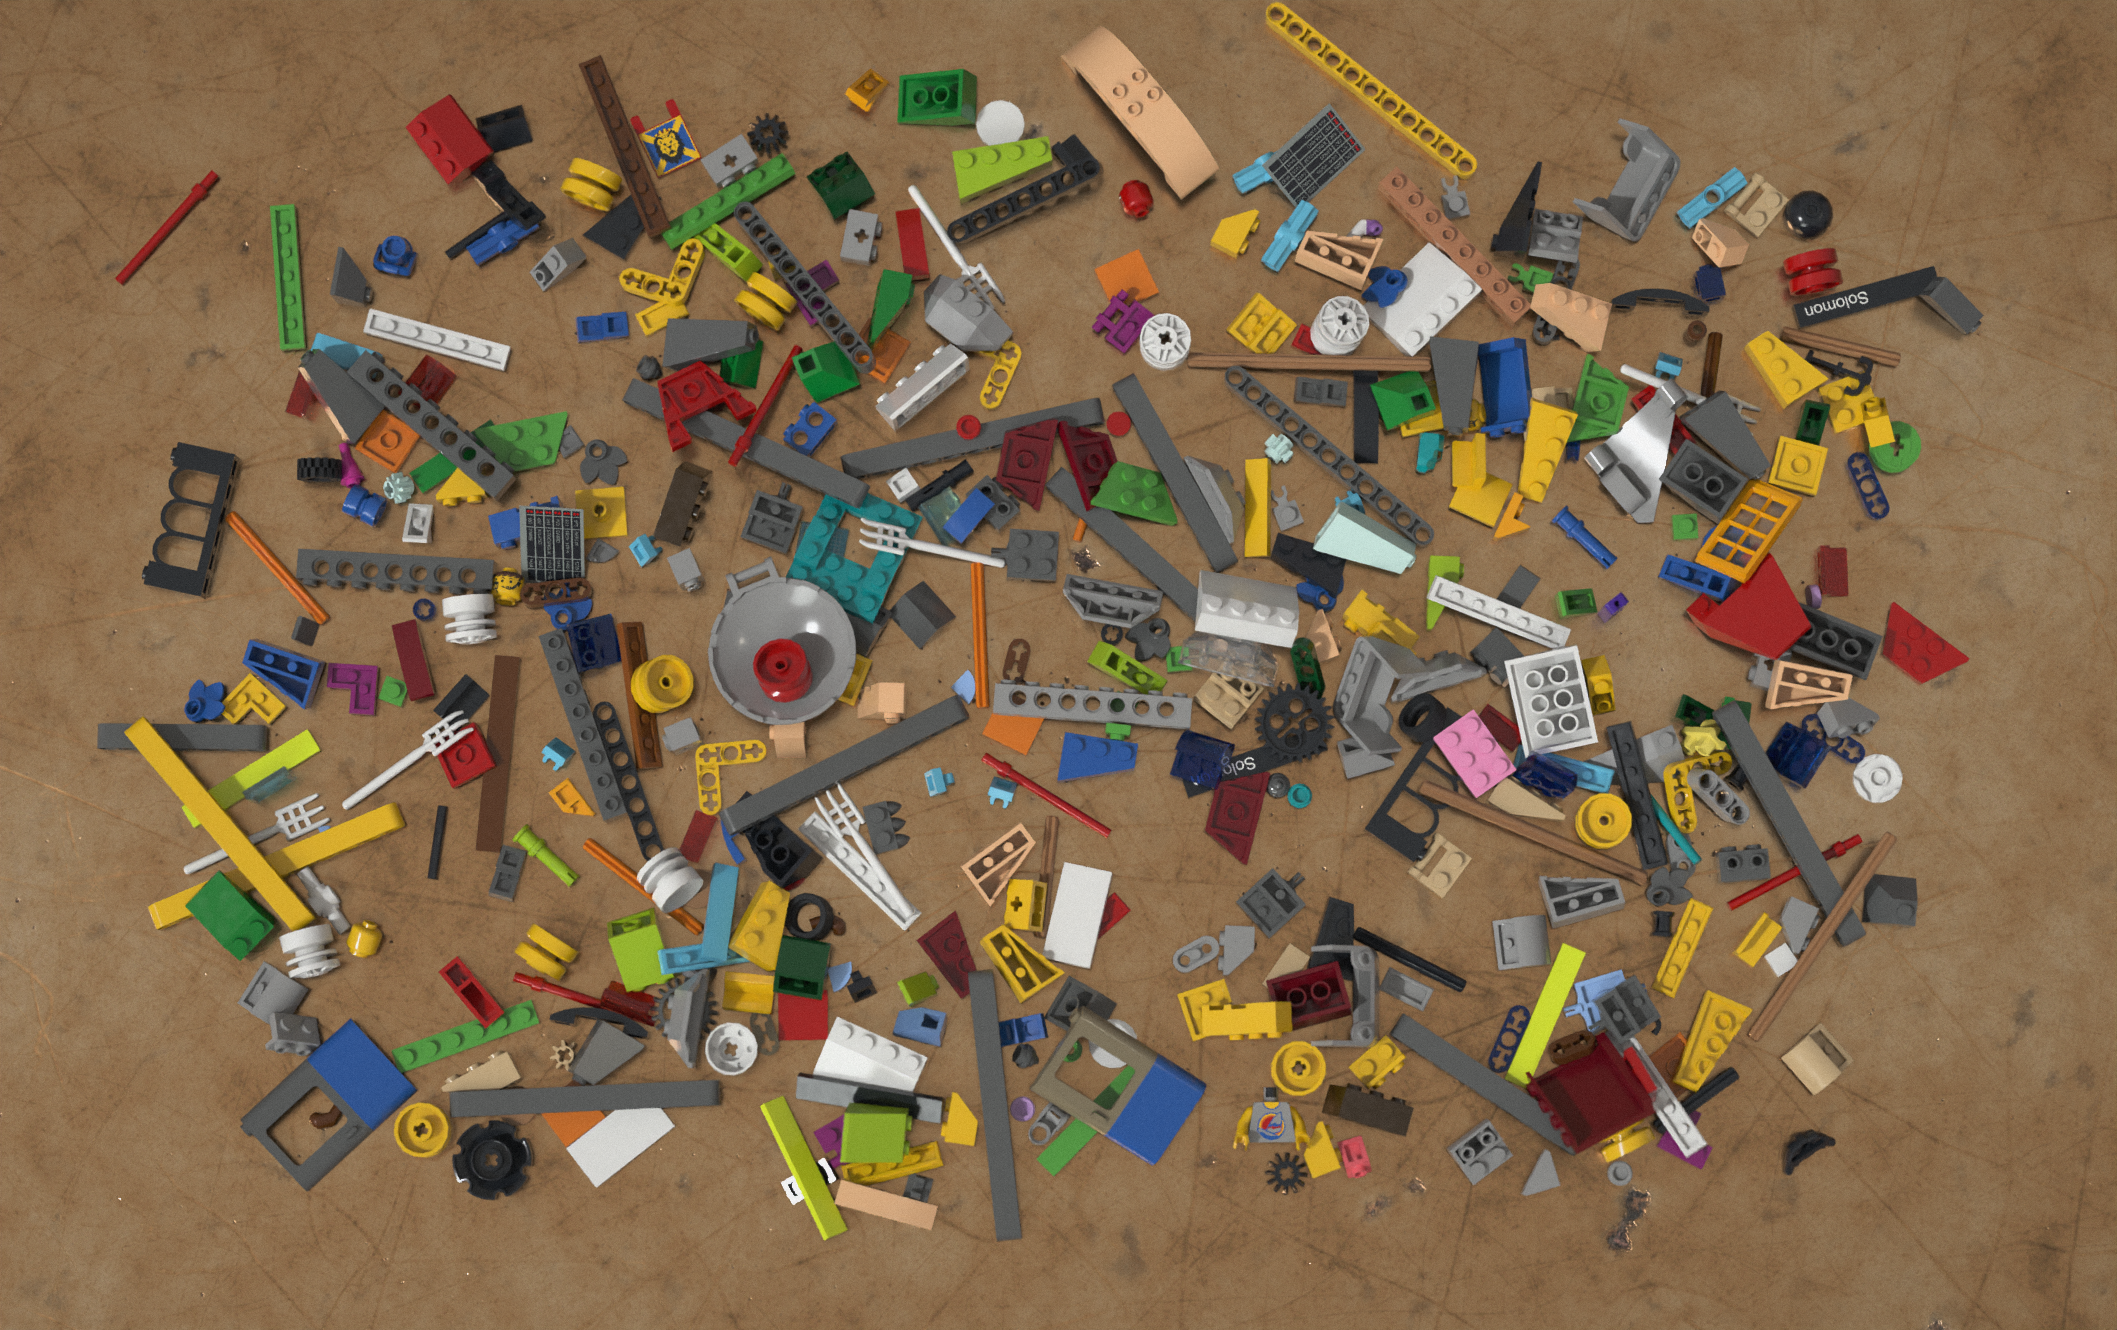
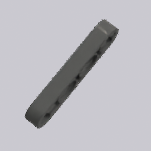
M1577 259V263L1573 262L1572 266L1575 269L1571 268L1569 270L1567 278L1563 277L1565 266L1562 264H1567L1568 261L1559 260L1551 283L1562 282L1566 284L1568 289L1572 290L1580 268L1579 259ZM1538 315L1533 329V338L1538 344L1546 345L1552 342L1558 327L1549 324L1547 333L1551 335L1541 338L1537 330H1543L1545 321H1541L1542 317Z

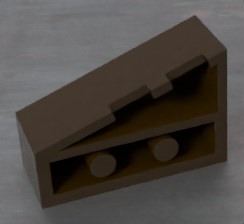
M687 461L676 468L653 537L679 547L685 541H690L694 530L691 526L694 519H697L701 510L700 503L707 493L708 482L713 471Z
M1350 1083L1347 1084V1087L1329 1084L1322 1113L1396 1135L1406 1136L1414 1109L1406 1105V1100L1392 1097L1390 1101L1384 1099L1383 1093L1370 1090L1369 1094L1361 1092V1086Z

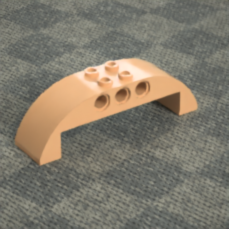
M1098 26L1061 55V58L1076 75L1080 73L1156 162L1164 172L1166 182L1181 199L1220 170L1211 152L1185 115L1132 52L1108 29Z

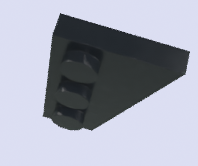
M629 195L583 234L584 238L623 261L626 260L645 229L632 195Z
M1278 533L1270 558L1290 571L1309 579V583L1315 587L1320 586L1328 592L1329 596L1335 599L1347 559L1313 549L1314 543Z
M1328 897L1314 946H1354V904ZM1311 953L1307 968L1310 969L1338 961L1343 979L1353 982L1351 953Z

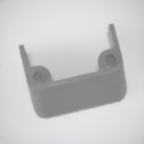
M1620 118L1618 123L1629 133L1623 144L1624 155L1629 159L1627 165L1607 200L1602 197H1596L1589 203L1575 198L1573 203L1591 220L1626 239L1637 241L1643 236L1680 169V158L1649 127Z
M1372 636L1358 637L1333 703L1334 715L1369 755L1400 752L1402 747L1389 733L1393 724V716L1385 707L1395 677L1401 679L1429 676L1430 671L1407 647Z
M1311 946V952L1351 953L1353 965V1027L1351 1029V1041H1311V1046L1359 1048L1375 1046L1379 1040V956L1377 952L1367 946Z

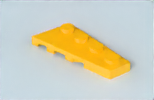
M1531 397V409L1527 422L1528 430L1524 443V458L1521 464L1518 494L1542 503L1578 414L1576 411Z
M1707 990L1702 999L1673 1083L1694 1092L1698 1091L1753 1009Z

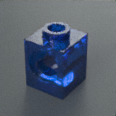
M1713 264L1699 267V271H1696L1693 275L1698 300L1707 303L1724 299L1726 291L1721 268H1713Z

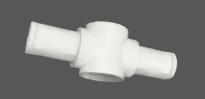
M309 866L297 873L296 875L309 892L307 900L320 917H327L339 935L348 930L351 925L339 910L340 900L328 884L326 886L324 883L321 884Z

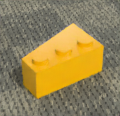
M1769 331L1753 339L1744 347V350L1783 409L1819 388L1828 380L1825 375Z
M771 881L761 883L731 936L728 948L767 972L775 970L790 893Z

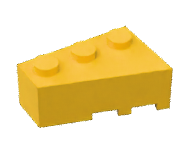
M1361 590L1344 612L1342 617L1345 621L1344 626L1354 633L1358 630L1364 636H1367L1378 622H1381L1412 649L1420 636L1398 618H1394L1387 613L1381 604H1375L1367 598V593Z
M1004 925L983 937L979 942L1020 1003H1023L1062 977L1065 973Z
M1291 1002L1202 1006L1203 1036H1229V1041L1244 1040V1035H1248V1039H1263V1034H1267V1038H1281L1282 1033L1292 1032Z

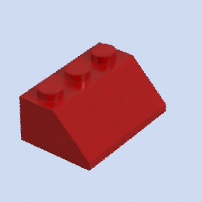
M451 94L420 112L405 127L448 185L464 181L471 172L494 152Z

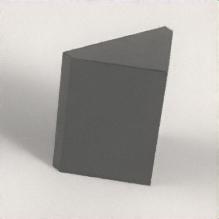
M924 581L907 591L889 610L893 612L892 620L919 649L925 646L956 618L952 611Z

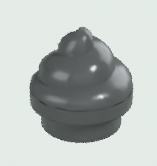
M644 355L636 368V372L640 373V377L648 380L662 376L657 358Z
M1282 773L1270 775L1266 788L1267 792L1276 798L1285 796L1290 789V781L1287 776Z
M1019 1044L1016 1047L1012 1061L1018 1067L1026 1068L1039 1063L1036 1051L1031 1045Z

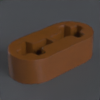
M1018 638L1010 643L1002 675L1004 680H1010V675L1006 674V672L1013 669L1014 663L1018 664L1017 672L1021 675L1014 678V681H1016L1015 685L1023 681L1030 657L1031 648L1026 640ZM1023 644V649L1027 651L1026 653H1021L1019 660H1015L1016 651L1013 650V647Z
M1586 1030L1560 1038L1550 1045L1551 1059L1554 1063L1563 1065L1590 1055L1596 1048L1595 1038L1591 1032ZM1585 1040L1588 1045L1584 1046L1581 1041ZM1562 1049L1565 1054L1560 1055L1558 1050Z

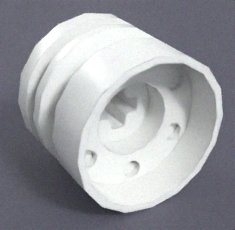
M1337 296L1329 299L1322 306L1310 329L1311 340L1315 348L1322 355H1351L1357 349L1369 328V315L1365 307L1359 301L1348 296Z
M1164 313L1157 314L1148 319L1142 327L1139 343L1140 352L1145 362L1151 367L1162 371L1173 370L1184 363L1190 351L1191 335L1188 326L1181 318ZM1166 335L1170 336L1169 341L1171 343L1161 344V338H1164Z
M470 594L442 600L443 616L455 618V622L444 625L445 630L456 631L445 635L446 642L468 645L483 643L486 640L497 637L496 630L485 629L495 626L496 621L484 619V615L495 612L493 595Z
M677 847L668 848L655 855L641 868L637 875L638 882L644 886L647 893H653L652 900L663 913L674 911L686 904L698 893L703 885V879L692 866L687 867L688 860L682 856L681 851Z
M330 924L304 928L279 937L283 953H295L296 956L286 962L287 967L297 965L299 967L288 972L291 979L319 976L341 965L338 958L327 959V957L337 954V949L324 948V945L334 940Z
M726 1023L718 1026L710 1033L706 1041L705 1054L708 1063L715 1071L723 1075L734 1076L744 1073L752 1066L757 1056V1043L755 1036L747 1027L739 1023ZM727 1043H730L732 1046L735 1044L738 1046V1049L735 1050V1056L732 1057L731 1054H725L724 1051L727 1049Z

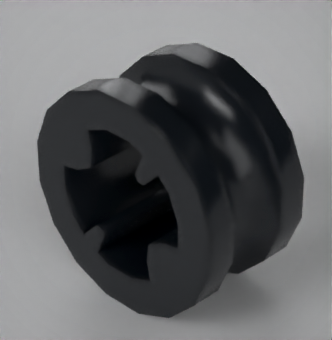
M1106 624L1101 630L1102 641L1113 646L1119 644L1123 638L1122 628ZM1112 628L1113 631L1117 629L1119 632L1116 634L1117 639L1111 641V638L1108 640L1105 637L1108 634L1107 629Z

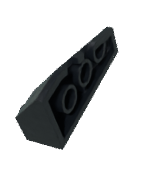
M1537 161L1503 221L1498 234L1493 233L1491 248H1495L1494 256L1523 261L1528 247L1532 225L1531 219L1535 208V195L1538 190L1542 162Z
M746 791L736 803L752 796V794ZM776 815L742 831L746 835L753 853L757 856L763 872L782 889L808 876L823 858Z

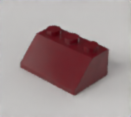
M1338 961L1266 980L1271 1002H1291L1292 1031L1352 1015L1351 1004Z

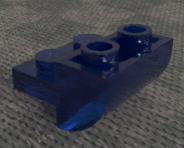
M612 614L566 624L577 672L621 662L620 647Z
M1786 721L1767 750L1766 755L1781 779L1806 789L1831 747L1827 743L1809 735L1805 730Z
M1186 730L1176 745L1175 750H1177V754L1170 775L1217 790L1224 768L1229 766L1235 744Z
M1534 750L1529 752L1526 761L1516 767L1517 770L1513 775L1520 779L1523 784L1534 786L1547 796L1561 797L1563 799L1575 790L1578 779L1576 772Z

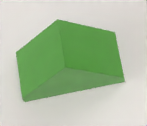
M1592 588L1560 591L1555 595L1560 620L1597 612Z

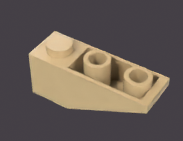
M1511 775L1497 784L1486 801L1492 807L1515 817L1562 822L1566 815L1562 814L1563 809L1553 802L1548 805L1541 800L1543 797L1541 794L1533 789L1525 790L1520 786L1522 783Z
M500 1050L490 1055V1061L481 1065L478 1062L468 1067V1073L459 1077L458 1074L449 1077L445 1080L446 1085L441 1088L443 1092L503 1090L522 1080L523 1077L510 1052L503 1053Z

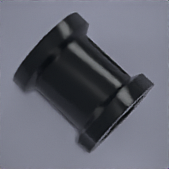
M1737 761L1738 765L1724 779L1732 787L1742 792L1744 790L1743 785L1748 778Z
M1653 911L1655 924L1652 936L1673 937L1674 933L1671 932L1672 917L1675 916V912Z

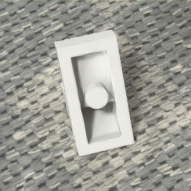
M408 505L402 537L403 542L432 543L433 505Z

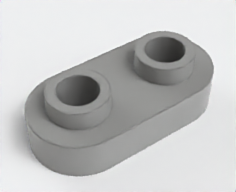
M1682 833L1691 844L1690 836L1687 833ZM1668 834L1665 845L1670 871L1678 869L1679 864L1685 862L1688 865L1689 877H1691L1695 872L1696 865L1691 862L1680 847L1675 845L1673 837Z
M1203 936L1180 948L1173 956L1174 967L1182 973H1188L1213 960L1219 952L1217 940L1211 936ZM1204 944L1211 946L1212 950L1210 953L1202 951ZM1181 957H1189L1190 963L1188 965L1181 964Z

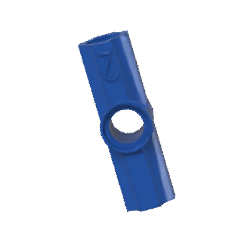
M511 220L508 222L503 221L493 226L487 232V235L476 240L466 248L477 266L498 253L502 254L511 250L518 244L519 240L540 227L536 224L526 231L518 227Z

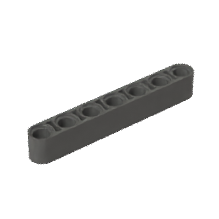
M98 724L97 749L138 750L124 733L133 724ZM152 724L175 751H266L267 726Z

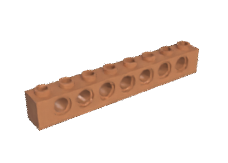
M1397 166L1379 182L1378 189L1434 247L1478 284L1482 289L1480 295L1512 328L1530 312L1531 304Z

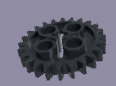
M1289 683L1286 686V691H1283L1278 686L1277 695L1269 692L1270 701L1262 699V702L1266 705L1265 708H1257L1262 713V717L1255 718L1256 721L1261 722V726L1256 727L1255 730L1262 731L1263 733L1257 739L1267 741L1263 749L1272 747L1271 756L1279 752L1280 761L1285 756H1288L1289 763L1293 762L1294 757H1297L1299 763H1303L1304 755L1309 760H1312L1311 752L1314 751L1320 755L1321 752L1318 747L1320 745L1328 747L1324 739L1333 738L1332 735L1327 733L1328 729L1335 728V726L1330 725L1328 722L1335 718V716L1327 715V712L1332 707L1323 706L1327 700L1326 697L1317 699L1319 695L1318 690L1310 694L1311 686L1307 685L1304 691L1301 690L1300 683H1297L1295 690L1292 689ZM1294 699H1300L1303 703V708L1298 713H1294L1290 708V704ZM1309 708L1312 709L1308 716L1299 721L1298 725L1300 727L1298 729L1293 727L1281 738L1277 737L1278 733L1291 725V718L1298 719ZM1280 714L1284 719V723L1280 728H1274L1271 724L1272 717ZM1310 718H1315L1318 721V729L1314 732H1309L1306 728V722ZM1295 733L1299 737V744L1291 748L1287 744V737Z

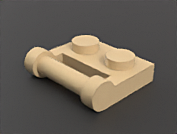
M1754 173L1750 178L1751 182L1732 204L1727 205L1724 211L1753 236L1758 238L1789 199L1766 182L1761 175ZM1759 187L1764 191L1749 211L1742 215L1739 210Z
M1436 832L1422 860L1418 861L1414 867L1411 866L1407 873L1443 899L1472 858ZM1442 846L1447 850L1429 876L1426 877L1422 874L1423 870Z

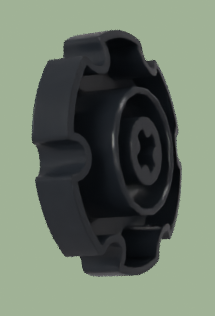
M489 1120L487 1128H482L477 1123L469 1127L460 1136L457 1144L461 1147V1152L453 1154L452 1165L458 1182L467 1181L469 1183L467 1191L471 1195L485 1200H496L497 1194L503 1192L506 1197H509L519 1191L527 1182L529 1176L525 1174L524 1169L527 1166L533 1165V1154L527 1138L518 1139L516 1137L518 1128L503 1121ZM489 1155L498 1156L496 1158L497 1165H488L490 1161Z

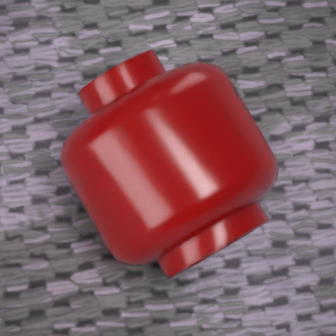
M1131 180L1122 186L1119 198L1125 213L1137 218L1146 216L1154 204V199L1148 185L1140 182V180Z

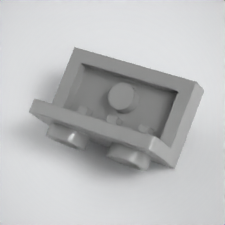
M274 1012L269 1016L272 1039L265 1044L266 1050L306 1056L320 1045L315 1017Z

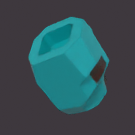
M1420 433L1416 470L1419 473H1426L1434 469L1436 462L1442 459L1444 435Z

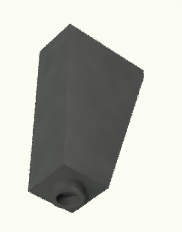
M668 318L662 366L672 371H679L698 361H702L705 364L753 351L759 339L758 326L748 321Z
M1430 336L1429 343L1444 430L1448 431V434L1461 436L1463 432L1469 433L1479 342Z
M309 349L300 358L302 363L298 366V369L343 440L347 444H354L385 406L320 349H313L311 351Z
M1717 391L1679 416L1680 420L1744 477L1753 478L1754 480L1766 474L1765 469L1771 466L1726 391Z

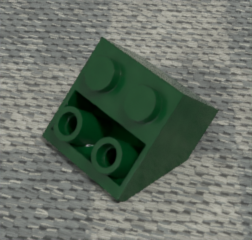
M847 151L837 155L832 161L816 168L811 174L806 176L825 208L834 219L875 195L864 172Z
M782 935L775 969L773 992L822 1000L827 984L831 943Z

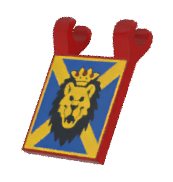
M674 99L665 102L672 118L645 130L638 115L630 119L658 179L702 158Z

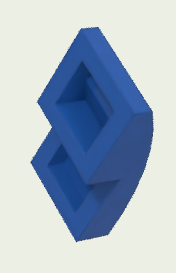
M626 312L602 313L601 315L575 318L578 343L629 336Z
M975 488L946 522L943 529L958 542L962 543L995 503Z
M721 820L722 833L727 848L736 864L740 866L747 859L733 840L741 834L737 833L729 836Z
M1043 1013L999 1022L1001 1047L1048 1038Z

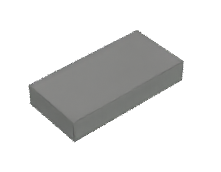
M1389 967L1379 987V990L1422 1012L1434 991L1433 988Z

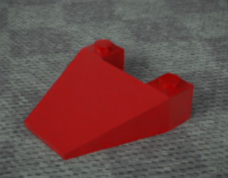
M1756 542L1750 549L1757 551L1760 545ZM1769 552L1750 579L1743 583L1720 606L1703 593L1686 609L1693 623L1710 638L1777 660L1812 627L1773 555ZM1745 553L1739 559L1743 568L1753 557L1752 555Z

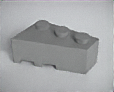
M1539 876L1538 884L1553 929L1624 909L1625 899L1618 879Z

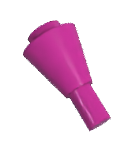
M342 443L339 445L342 457L341 485L352 488L355 484L361 485L365 478L354 458L351 457L349 445Z

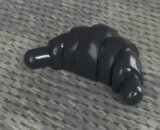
M1813 1129L1794 1134L1793 1139L1786 1145L1784 1174L1791 1175L1794 1168L1799 1166V1163L1821 1148L1834 1146L1836 1144L1835 1138Z

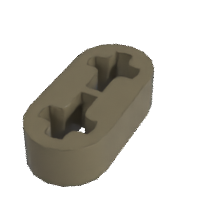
M752 1013L750 1016V1026L755 1036L758 1050L766 1056L776 1054L780 1047V1041L778 1040L771 1015ZM759 1014L762 1017L768 1018V1021L764 1023L766 1028L764 1032H762L760 1025L754 1024ZM765 1034H768L770 1041H775V1045L772 1046V1051L770 1052L766 1048H762V1044L765 1043L763 1036Z

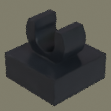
M859 970L850 974L853 983L847 985V988L855 1003L877 993L870 976L863 978Z

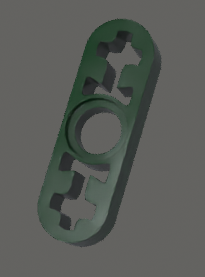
M1297 638L1292 645L1290 654L1298 683L1301 684V690L1304 691L1307 685L1310 686L1313 681L1310 694L1318 690L1319 695L1317 699H1321L1326 686L1315 645L1307 638ZM1309 666L1314 670V672L1307 673L1302 669V667Z

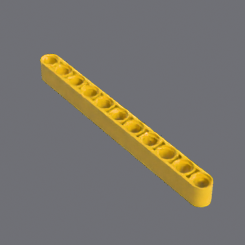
M1275 2L1268 6L1265 20L1271 29L1451 173L1457 175L1462 180L1470 179L1474 175L1477 161L1472 154L1284 4ZM1274 11H1279L1283 14V18L1278 21L1273 20L1270 14ZM1293 26H1298L1301 28L1302 33L1295 36L1289 32V29ZM1316 41L1321 45V48L1313 51L1308 47V43ZM1335 56L1339 59L1340 63L1331 66L1328 64L1327 58ZM1349 71H1354L1358 74L1359 78L1355 81H1350L1346 78L1345 74ZM1368 86H1373L1378 93L1374 96H1369L1365 93L1364 89ZM1391 101L1396 105V109L1387 111L1383 104ZM1410 116L1415 120V124L1413 126H1406L1402 119ZM1426 131L1431 132L1434 139L1432 141H1425L1422 139L1421 134ZM1442 147H1449L1452 149L1453 154L1448 157L1443 156L1440 149ZM1461 162H1468L1472 169L1464 172L1460 169L1459 164Z
M144 716L124 731L135 747L293 932L304 929L316 919L296 893Z
M393 802L264 857L279 875L285 878L308 866L311 867L405 826V822L397 803ZM239 868L224 873L244 892L249 893L256 890ZM208 881L148 906L156 929L161 930L193 917L194 915L185 905Z

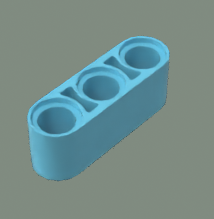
M321 333L316 334L311 351L313 349H320L345 370H349L365 350L371 355L374 352L373 350ZM377 372L373 374L372 378L375 379Z

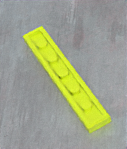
M307 729L208 791L222 808L226 810L249 796V794L243 792L283 766L289 770L293 769L320 752L321 749ZM186 805L181 807L194 828L202 825Z
M1562 943L1504 1080L1527 1089L1526 1084L1529 1082L1526 1072L1529 1071L1532 1076L1535 1073L1586 954L1585 952Z
M784 1096L762 1104L760 1106L824 1241L847 1231L846 1225Z

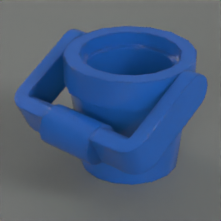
M389 236L384 240L383 244L378 245L373 259V266L375 269L382 270L383 272L408 276L413 270L417 252H414L411 243L401 236ZM381 255H382L383 260H384L385 262H380V261H379Z

